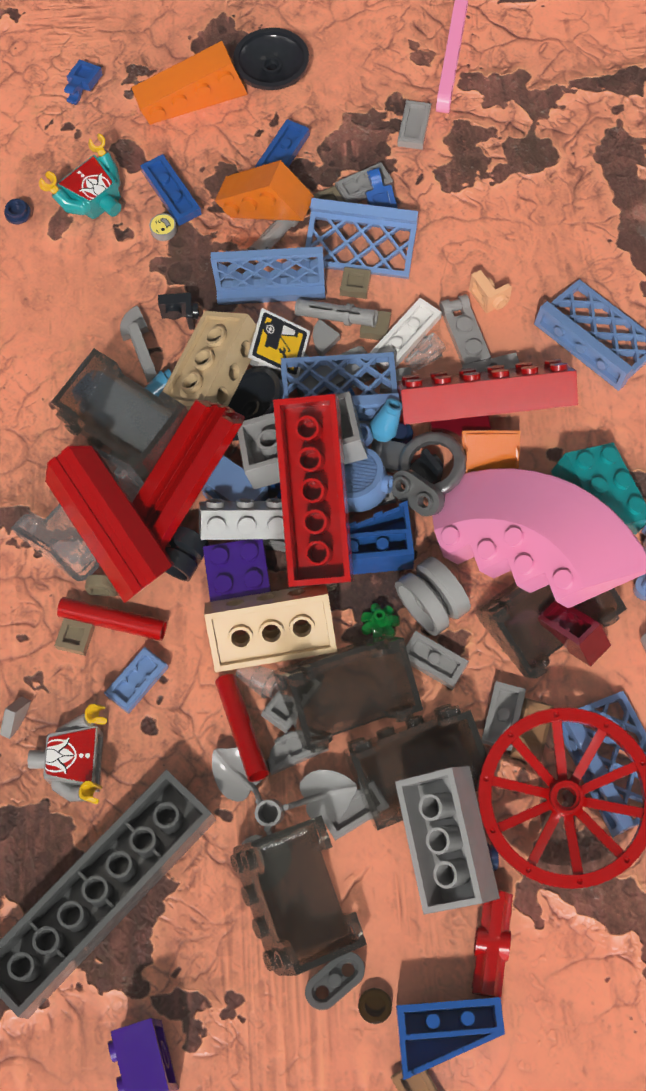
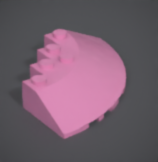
M515 468L468 472L463 475L460 483L454 489L444 494L445 502L441 512L432 515L434 531L443 557L456 564L475 557L479 571L493 579L512 571L516 585L529 593L550 585L555 601L567 608L646 574V551L624 521L596 496L571 482L553 475Z

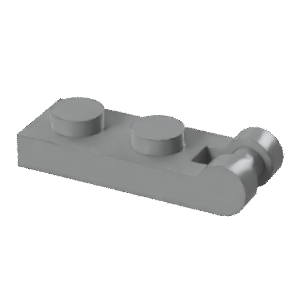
M468 295L458 296V299L449 301V299L440 301V310L461 364L465 365L491 359L471 309ZM460 310L462 315L454 317L453 312Z

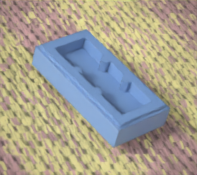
M144 647L104 694L129 714L169 667L164 661Z

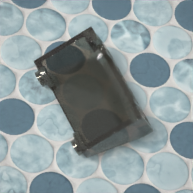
M514 582L475 611L482 625L523 676L534 679L545 674L550 663L548 656L564 646L551 632L541 626L537 619L555 601L550 585L529 593L518 587L516 582ZM615 588L573 606L604 627L617 622L620 618L619 614L627 609Z
M383 635L339 648L335 653L318 655L279 668L273 672L276 684L302 747L308 751L310 750L311 753L329 748L328 743L333 740L334 735L385 717L395 718L396 722L407 721L414 717L413 713L423 710L404 638Z

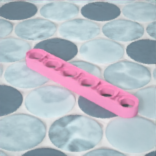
M455 0L437 97L436 112L449 114L468 0Z

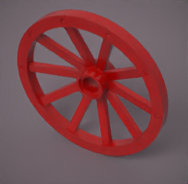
M552 708L535 712L520 719L497 739L487 754L481 769L478 783V805L487 837L498 854L512 868L527 878L544 885L578 889L599 885L615 878L628 869L646 848L645 753L634 738L618 724L602 715L584 709ZM562 722L579 723L597 729L570 779L567 776ZM551 723L557 780L519 738L522 734L540 725ZM606 735L614 740L630 758L631 763L579 785ZM510 745L516 749L548 786V789L494 776L503 753ZM633 772H637L641 784L643 804L642 808L585 797V794ZM492 786L544 798L546 801L497 823L492 806ZM560 789H567L572 793L573 803L570 807H564L557 801V793ZM586 807L640 818L637 831L627 848L623 850L582 808ZM551 810L552 812L526 861L509 845L501 832ZM573 816L616 859L602 868L583 874ZM561 817H563L573 875L557 874L536 867Z

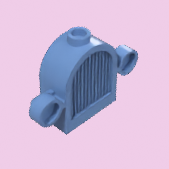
M360 423L368 458L345 464L348 511L364 512L376 507L383 501L387 493H391L393 489V476L387 474L379 455L373 450L366 448L372 443L373 435L369 426L364 423Z

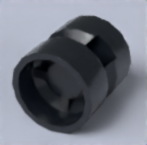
M179 526L169 542L171 547L165 548V552L174 563L165 572L179 580L189 582L198 567L196 560L203 559L204 557L203 546H210L207 540H201L199 533L187 527Z

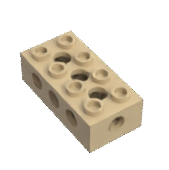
M204 311L157 400V403L173 421L182 422L195 400H208L225 406L229 405L251 361L247 356L256 324L249 314Z
M326 584L309 585L205 603L204 617L215 673L337 652ZM298 620H307L303 625L295 624ZM267 625L277 626L273 630H267L264 628ZM237 630L246 631L243 635H237L234 632Z

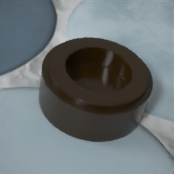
M379 988L366 990L359 999V1013L370 1024L383 1023L388 1019L392 1011V1002L389 995Z

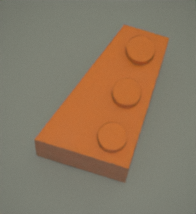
M279 160L226 176L215 202L231 218L304 221L314 195Z

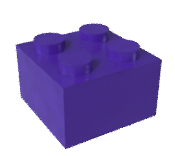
M247 539L203 546L210 602L271 592L263 539Z
M149 1018L110 1031L112 1040L108 1041L110 1057L113 1063L118 1061L121 1076L116 1078L118 1091L179 1090L162 1020Z

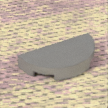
M303 730L287 732L276 740L275 745L271 749L268 759L270 773L274 775L329 750L328 746L321 737L313 733L304 732Z

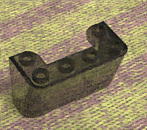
M95 348L51 401L58 411L56 416L65 423L64 427L70 433L77 437L82 434L88 438L86 442L94 449L100 451L103 448L109 452L108 456L120 466L126 463L132 467L131 472L143 481L148 478L188 413L185 405L163 391L158 397L124 376L117 362Z
M446 704L433 710L434 715L423 718L422 715H417L405 720L406 725L398 729H394V726H388L376 731L377 737L367 740L364 737H360L346 743L348 748L343 751L373 827L376 830L403 821L395 781L451 767L470 766L475 792L478 791L479 777L487 754L471 710L459 708V705L451 706V704ZM373 781L389 805L383 811L377 810L376 807L380 805V802L372 789H369L368 784Z
M322 815L235 846L233 848V855L230 856L231 866L234 872L239 874L243 885L241 888L242 898L245 904L250 906L254 917L252 920L253 931L257 938L261 939L265 950L263 952L264 963L270 972L274 971L278 976H297L367 945L356 912L342 913L321 853L322 850L333 847Z

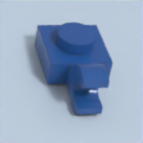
M80 59L67 75L68 84L64 89L65 93L70 94L66 99L67 102L77 105L81 99L83 89L87 91L92 90L103 75L101 67Z
M379 168L367 171L372 190L365 192L368 205L397 208L392 185L383 186Z

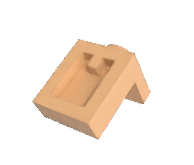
M479 270L471 274L469 291L485 313H488L494 309L500 310L508 304L512 287L508 283L496 289L493 281Z

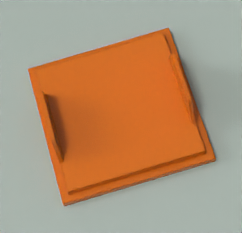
M462 430V447L467 458L465 473L486 469H519L521 431Z

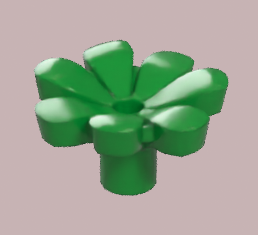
M378 603L372 604L370 608L371 613L364 612L361 616V621L365 623L361 628L362 633L365 635L373 633L372 639L374 642H381L383 634L389 639L393 638L396 635L393 627L400 625L399 617L393 615L394 610L391 606L381 609Z

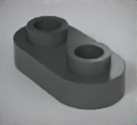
M401 470L393 475L392 493L402 502L408 500V506L422 516H432L441 512L445 500L439 488L413 470ZM402 480L405 482L406 485L404 490L401 487ZM424 497L428 499V506H425L423 503Z
M342 952L308 981L305 988V996L308 1003L317 1010H328L362 981L365 973L362 959L353 952ZM345 964L353 965L355 971L352 976L347 977L342 974V967ZM320 986H325L329 990V995L325 999H319L316 996V990Z

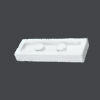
M419 298L369 353L394 352L396 368L441 319L442 312L422 298ZM388 362L376 363L385 371L389 368Z

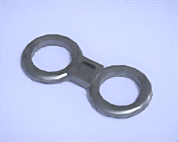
M359 421V423H364V424H366V425H368V426H369V424H370V422H371V421ZM426 432L415 436L407 444L395 441L380 442L374 438L372 441L371 450L379 455L386 472L391 473L410 470L414 454L422 447L441 445L448 448L454 457L453 469L450 475L442 482L433 484L441 490L443 495L449 493L460 483L466 470L467 458L462 445L454 437L443 432Z

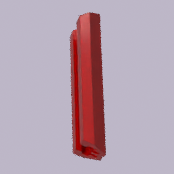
M195 400L132 502L164 550L243 424L245 416L235 412L229 406L208 400Z
M91 445L67 446L57 457L54 456L47 462L45 482L124 603L174 565L99 452Z

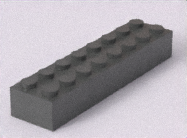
M167 769L0 940V998L17 1017L29 1019L216 821L214 815Z

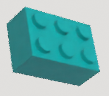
M614 442L567 452L551 470L553 476L571 482L596 496L624 521L634 535L646 525V503Z

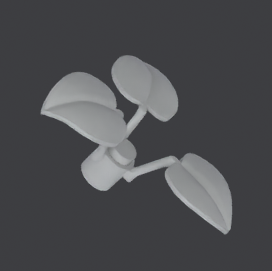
M216 748L213 751L212 770L219 790L225 797L237 802L245 800L252 791L257 804L255 818L260 825L265 826L264 831L267 833V838L262 835L250 836L241 843L237 853L239 870L248 884L251 893L258 895L277 885L286 875L291 864L289 845L283 840H272V826L279 824L283 820L285 811L306 804L307 814L312 820L322 824L333 823L339 820L348 810L357 791V785L342 773L332 770H316L307 774L300 782V791L304 798L282 805L276 799H262L258 788L255 786L262 780L256 782L248 781L237 748Z

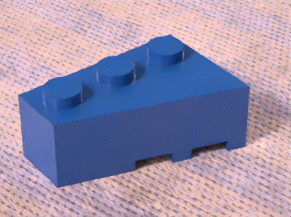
M408 500L399 503V507L384 513L382 511L377 512L369 519L349 524L354 575L414 568V547Z
M501 997L397 1005L396 1015L402 1080L408 1079L504 1035Z

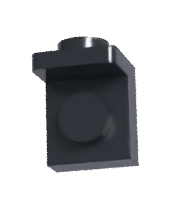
M191 292L158 295V306L162 319L176 320L186 317L189 330L195 329V320H199L198 303H193Z
M425 448L421 451L420 458L410 464V470L415 471L430 483L436 484L441 481L443 464L436 454L432 455Z

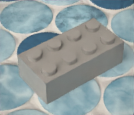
M350 391L337 394L340 405L344 465L367 459L359 418ZM274 413L243 421L242 426L238 430V438L244 472L253 489L280 483Z
M470 766L451 767L395 781L423 915L500 899Z

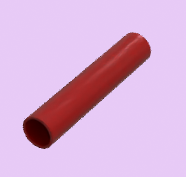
M62 597L57 608V616L61 618L72 619L159 641L163 640L166 633V620L72 598Z
M234 674L222 675L216 679L215 684L247 779L250 782L260 781L269 775V771L240 687Z

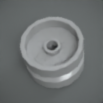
M428 557L417 565L416 575L407 573L395 582L397 594L408 612L423 629L433 636L440 634L449 627V617L459 619L470 610L471 604L462 585L452 572L434 557Z

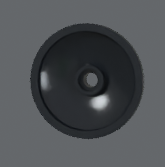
M263 28L249 33L237 44L233 61L239 77L246 84L262 90H279L295 84L304 76L309 65V51L305 42L295 33L281 28Z
M256 367L245 371L228 406L235 412L245 416L244 421L274 413L273 400L282 399L283 396L282 382L276 373L268 368ZM238 432L232 441L239 440Z

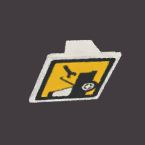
M262 308L247 357L258 362V367L268 368L274 371L276 375L281 374V358L304 357L311 331ZM288 367L287 373L296 379L301 368Z

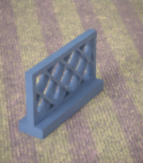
M319 198L311 199V214L305 247H316L319 244L323 246L328 253L323 257L324 268L344 271V267L371 270L372 275L409 279L419 221L418 211ZM316 220L327 221L332 228L320 237L315 231ZM346 224H353L358 232L346 240L339 229ZM372 227L380 228L385 234L375 243H372L365 234ZM399 230L409 231V241L399 247L392 236ZM336 232L343 243L331 251L324 243V240ZM360 236H363L369 247L357 255L350 244ZM389 239L396 250L384 258L376 247ZM347 247L354 258L348 263H340L335 255ZM408 247L406 256L403 250H405ZM373 250L381 261L375 266L369 267L363 263L361 258ZM400 254L405 260L404 271L393 270L387 262ZM309 257V258H304V260H306V261H308V262H311L312 260H314V259H310V257Z
M323 246L211 252V264L217 290L218 305L297 301L298 298L303 300L325 299ZM317 257L311 262L304 260V258ZM286 259L287 261H285L284 263H280L276 260ZM257 260L259 263L253 265L249 261ZM219 262H230L232 264L225 266ZM296 264L302 268L296 271L291 267ZM267 266H269V267L273 268L274 270H272L271 272H268V271L264 270V268L267 267ZM241 267L247 271L242 274L236 270Z
M580 279L551 303L546 301L540 306L534 325L618 391L626 385L632 375L646 364V350H639L637 342H646V330ZM579 291L587 297V301L574 300L573 294ZM557 307H569L570 315H565ZM575 308H588L589 316L576 315ZM594 309H603L608 313V317L595 316ZM577 323L590 324L591 331L584 330ZM596 324L610 325V332H597ZM615 325L625 326L629 329V333H617ZM599 340H612L613 348H607ZM618 341H631L632 349H620ZM620 356L633 357L634 364L632 366L629 365Z
M394 352L281 358L283 399L288 398V395L296 387L305 393L304 397L316 396L324 386L336 395L345 393L354 384L363 391L360 395L352 396L359 421H371L387 399L392 398L399 401ZM388 362L389 368L382 374L372 368L376 363ZM348 364H356L361 368L354 375L344 370ZM325 365L333 369L325 377L315 371L319 366ZM300 367L304 372L295 379L287 373V368ZM366 372L376 378L369 387L358 380ZM337 374L348 380L341 388L330 382ZM309 375L319 381L311 390L302 384ZM383 383L391 389V393L378 394L374 390Z
M624 691L578 708L602 715L618 724L624 730L635 733L639 739L638 745L642 750L644 749L646 755V732ZM619 702L624 712L622 720L606 714L610 704ZM562 722L564 744L577 766L591 741L590 737L593 738L596 731L584 727L583 724ZM605 736L603 742L614 747L611 759L604 758L596 752L582 777L584 783L623 766L616 763L619 749H623L610 737ZM637 772L629 774L625 789L611 782L589 792L594 799L627 805L630 798L642 803V796L631 792L634 778L639 779ZM599 810L612 837L620 835L638 826L640 823V818L632 819L631 816Z

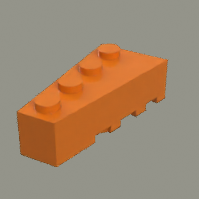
M223 41L131 87L139 109L150 125L248 95Z

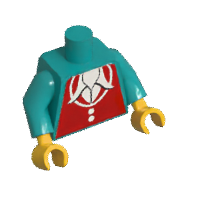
M99 133L97 138L101 142L100 146H95L91 139L88 142L89 149L97 152L99 157L91 156L59 181L57 186L55 185L57 178L50 171H47L45 176L50 180L51 184L45 183L42 178L39 180V187L43 191H51L53 193L51 196L65 212L82 216L86 215L91 219H96L104 212L114 217L122 208L118 202L121 197L118 189L121 185L119 171L110 153L105 152L103 148L105 138Z

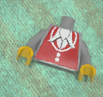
M88 705L85 713L60 726L55 733L47 735L46 750H30L28 753V768L44 769V779L51 784L52 790L69 802L88 801L93 804H98L99 799L94 798L93 794L102 789L100 777L103 733L98 726L94 725H104L107 722L106 718L99 717L100 711L105 709L103 705Z

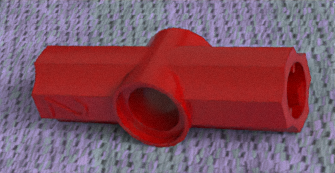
M498 891L500 899L482 903L480 926H477L474 943L476 961L471 987L472 994L496 998L502 995L505 962H508L511 946L509 925L513 894L504 891Z

